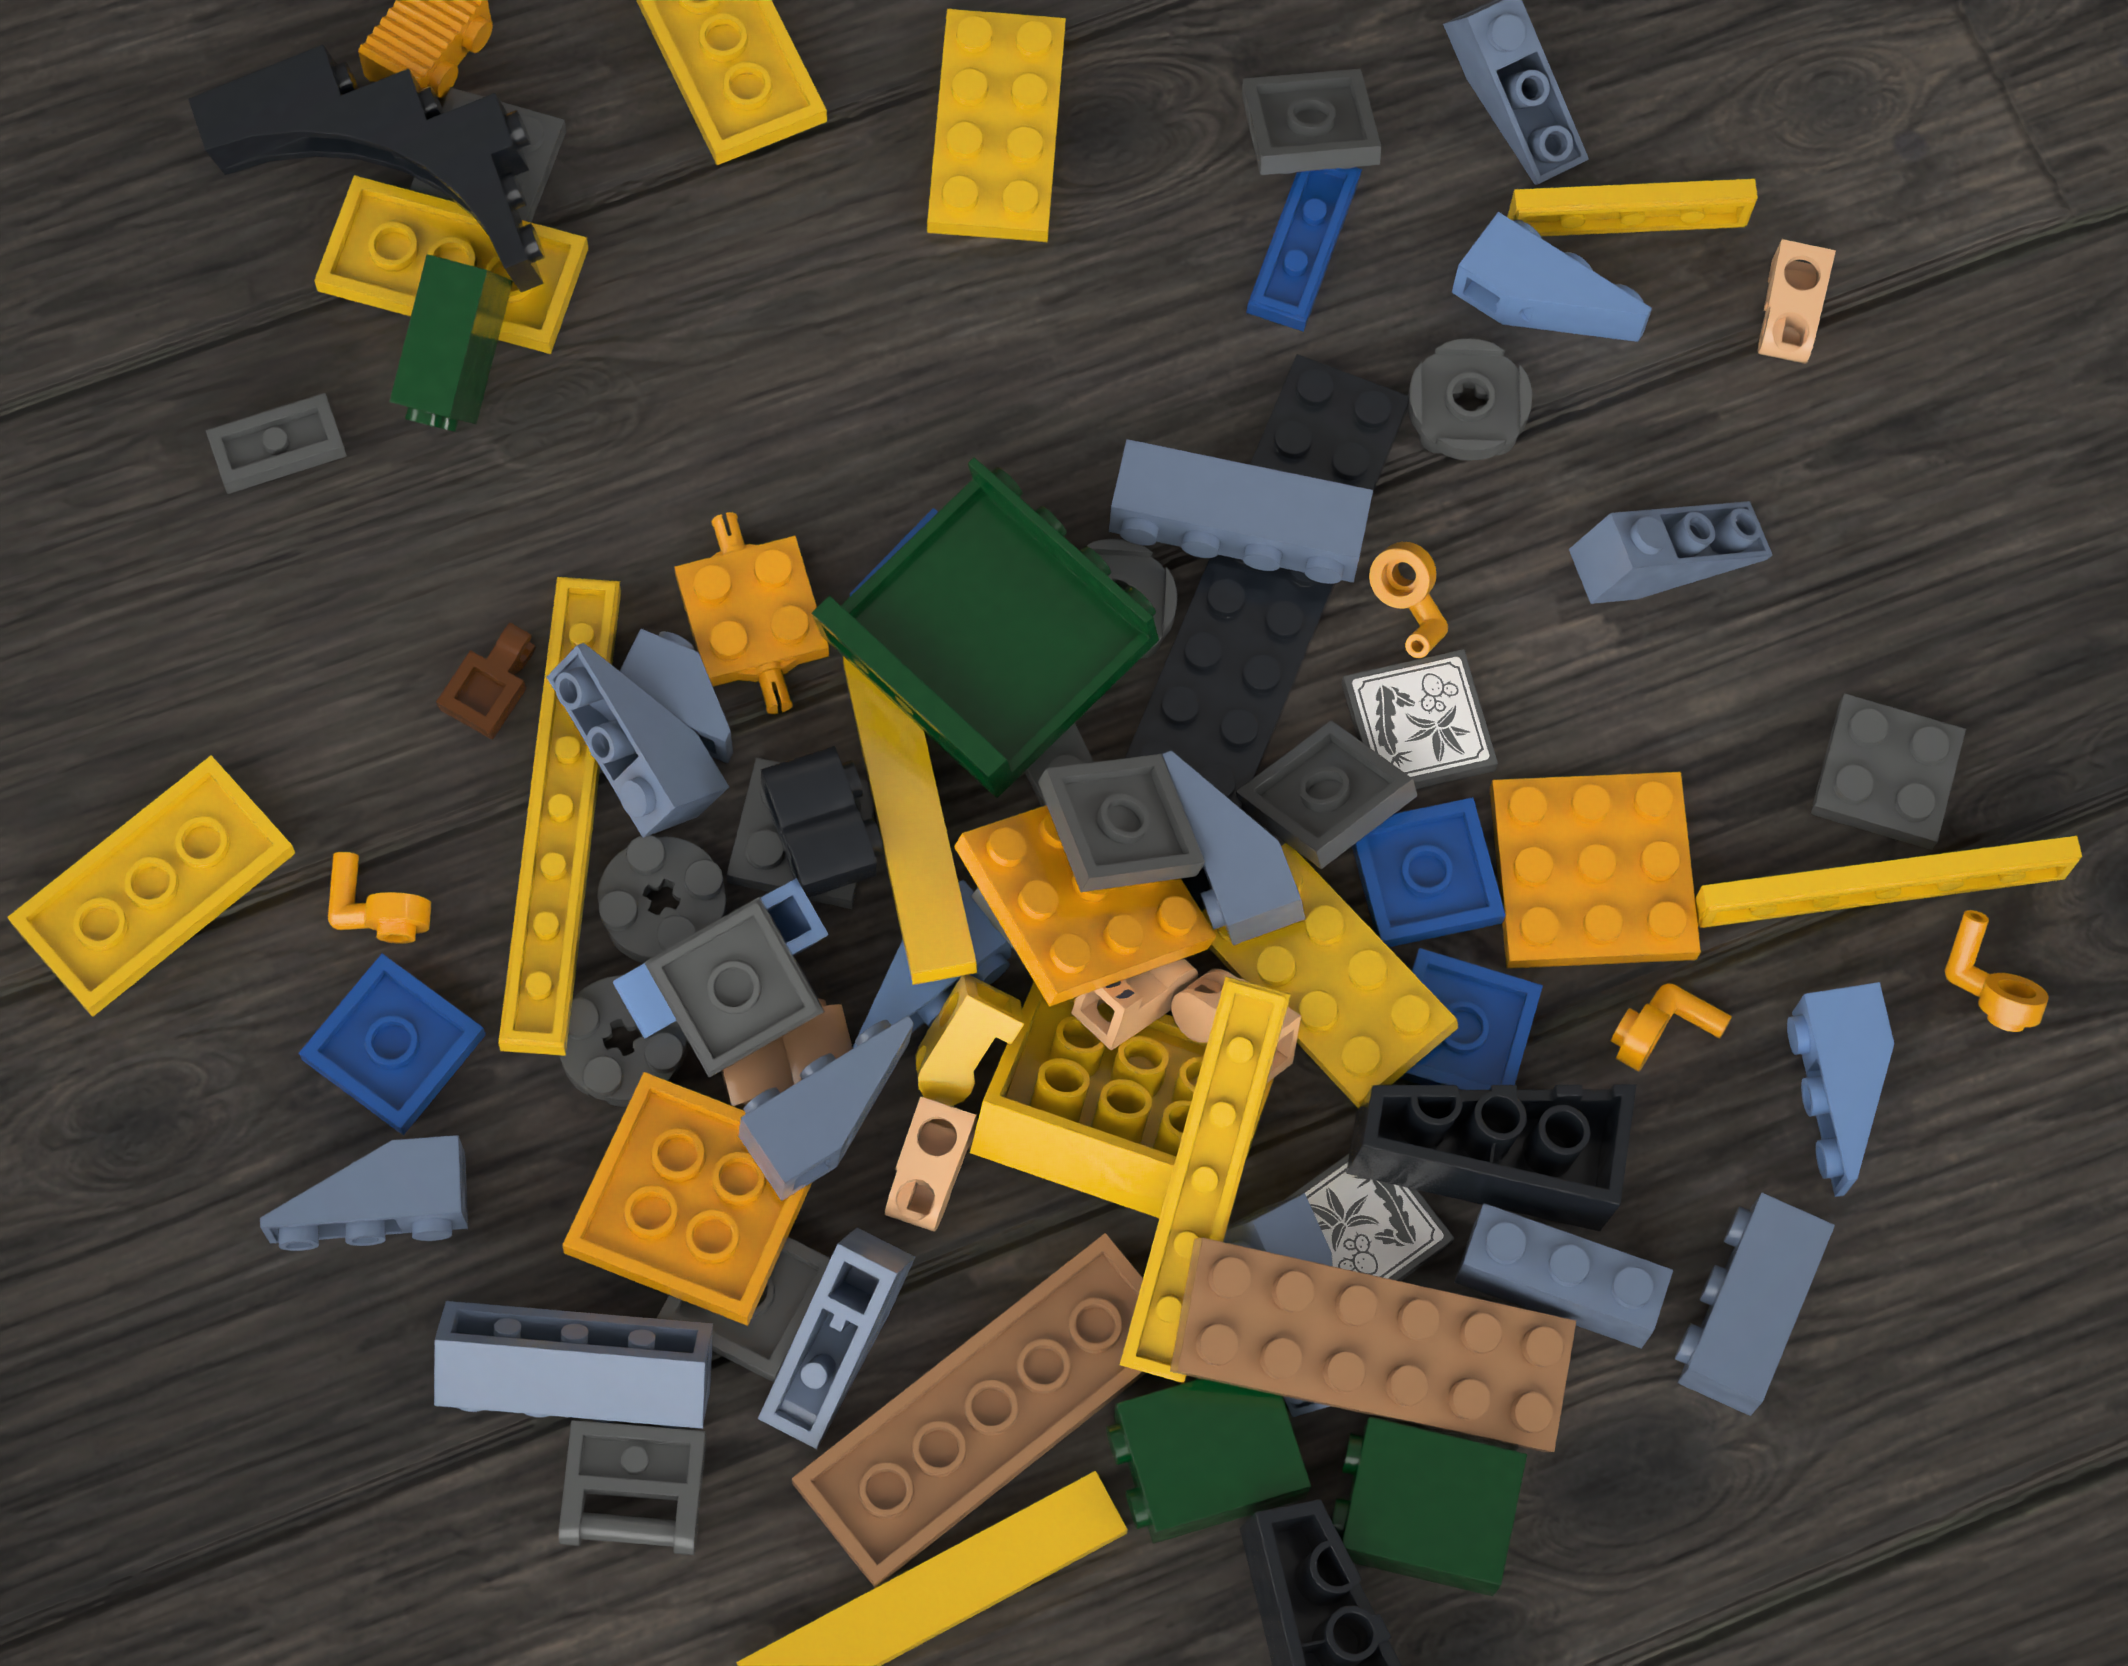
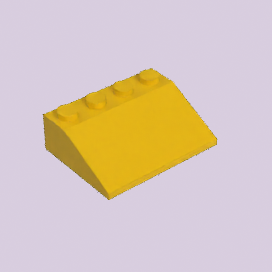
M1033 982L1022 1008L1024 1026L1013 1043H1007L982 1102L970 1153L1160 1218L1207 1042H1196L1189 1039L1181 1032L1173 1016L1164 1014L1113 1050H1110L1071 1013L1076 997L1049 1007L1037 985ZM1107 1003L1099 1005L1097 1007L1099 1014L1111 1023L1115 1011ZM1274 1078L1266 1084L1249 1150Z

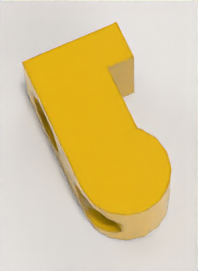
M971 975L960 977L941 1008L940 1013L928 1029L915 1055L918 1087L924 1098L948 1106H954L964 1101L971 1094L975 1084L974 1070L995 1037L1012 1044L1024 1026L1020 1000Z

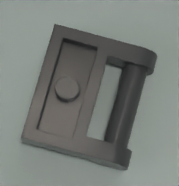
M571 1420L559 1524V1544L580 1546L582 1539L672 1546L674 1547V1554L695 1555L707 1440L706 1431ZM586 1494L678 1501L676 1520L584 1512Z

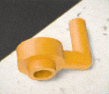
M1397 542L1388 546L1373 561L1369 573L1370 584L1375 595L1386 605L1394 608L1410 609L1420 626L1407 638L1405 647L1412 657L1423 658L1448 632L1447 621L1429 594L1435 585L1436 567L1430 554L1421 546L1411 542ZM1399 563H1408L1416 573L1415 580L1405 579L1400 574L1398 569Z
M336 852L333 854L328 921L333 928L337 930L370 928L377 931V939L389 943H411L415 941L416 934L429 930L431 901L424 897L407 893L385 892L369 895L366 898V903H355L359 855L350 852Z
M1965 911L1945 968L1947 980L1980 997L1978 1001L1979 1007L1987 1014L1988 1021L2000 1029L2020 1032L2025 1027L2039 1025L2049 999L2048 993L2040 985L2027 978L2009 973L1989 974L1975 967L1974 964L1989 918L1978 911Z
M1664 984L1658 989L1650 1003L1643 1007L1640 1013L1631 1008L1625 1013L1611 1039V1042L1621 1047L1616 1060L1639 1072L1655 1048L1673 1014L1680 1016L1719 1039L1726 1030L1732 1016L1675 984Z

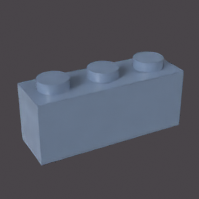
M1764 1193L1759 1195L1750 1210L1738 1207L1724 1238V1243L1734 1247L1725 1268L1716 1264L1713 1266L1699 1298V1301L1710 1305L1701 1327L1692 1323L1689 1324L1675 1355V1360L1685 1364L1677 1382L1678 1384L1749 1416L1755 1412L1765 1398L1835 1227L1834 1224Z
M1483 1203L1474 1222L1454 1283L1536 1312L1576 1320V1326L1642 1349L1654 1332L1673 1269Z

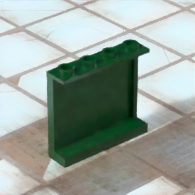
M974 457L968 462L972 480L841 606L829 595L812 612V616L821 636L989 792L998 798L1159 641L1153 617L1156 614V610L1139 590L1129 586L1124 591L1108 577L1111 574L1109 566L1094 550L1084 546L1079 551L1063 537L1067 534L1066 529L1048 509L1040 506L1034 511L1020 498L1023 494L1022 490L1010 475L999 467H995L990 471Z

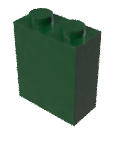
M426 255L389 402L408 407L405 419L456 432L458 420L477 424L513 283L512 280L485 269Z
M1198 1379L1116 1403L1114 1412L1115 1424L1106 1426L1107 1437L1114 1460L1117 1465L1128 1463L1135 1488L1125 1491L1136 1529L1148 1527L1153 1544L1249 1516L1255 1512L1269 1510L1306 1499L1311 1487L1283 1398L1280 1395L1206 1379Z
M1369 1417L1362 1435L1353 1433L1349 1435L1342 1472L1353 1475L1348 1500L1336 1498L1331 1521L1354 1564L1494 1596L1502 1584L1527 1454Z

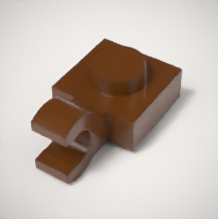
M509 623L501 633L487 659L470 650L437 699L436 703L439 710L493 740L527 689L524 680L515 676V674L524 668L536 649V646L530 643L532 635Z

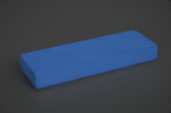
M1357 167L1349 169L1336 168L1296 173L1250 296L1246 313L1304 332L1360 181L1362 169Z

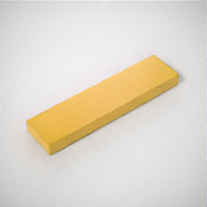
M1755 179L1514 189L1507 217L1513 221L1520 220L1531 225L1540 236L1738 228L1747 226L1758 196Z

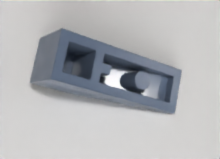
M859 1228L854 1229L837 1244L759 1414V1420L815 1449L820 1446L888 1318L915 1256Z

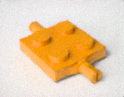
M733 512L726 513V522L730 536L727 534L722 514L714 517L711 523L721 551L710 558L674 567L695 646L713 687L737 680L759 681L767 713L778 714V704L773 690L777 693L783 713L793 707L783 674L788 673L799 664L829 657L828 643L821 636L812 616V612L817 606L796 536L760 545H745L737 514Z

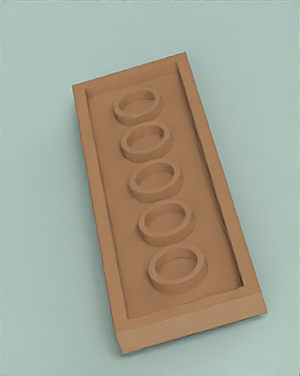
M1106 1233L792 1478V1484L874 1588L882 1584L1146 1374V1372L1120 1365L1143 1278Z
M1202 1237L1194 1239L1170 1372L1541 1452H1554L1576 1320Z

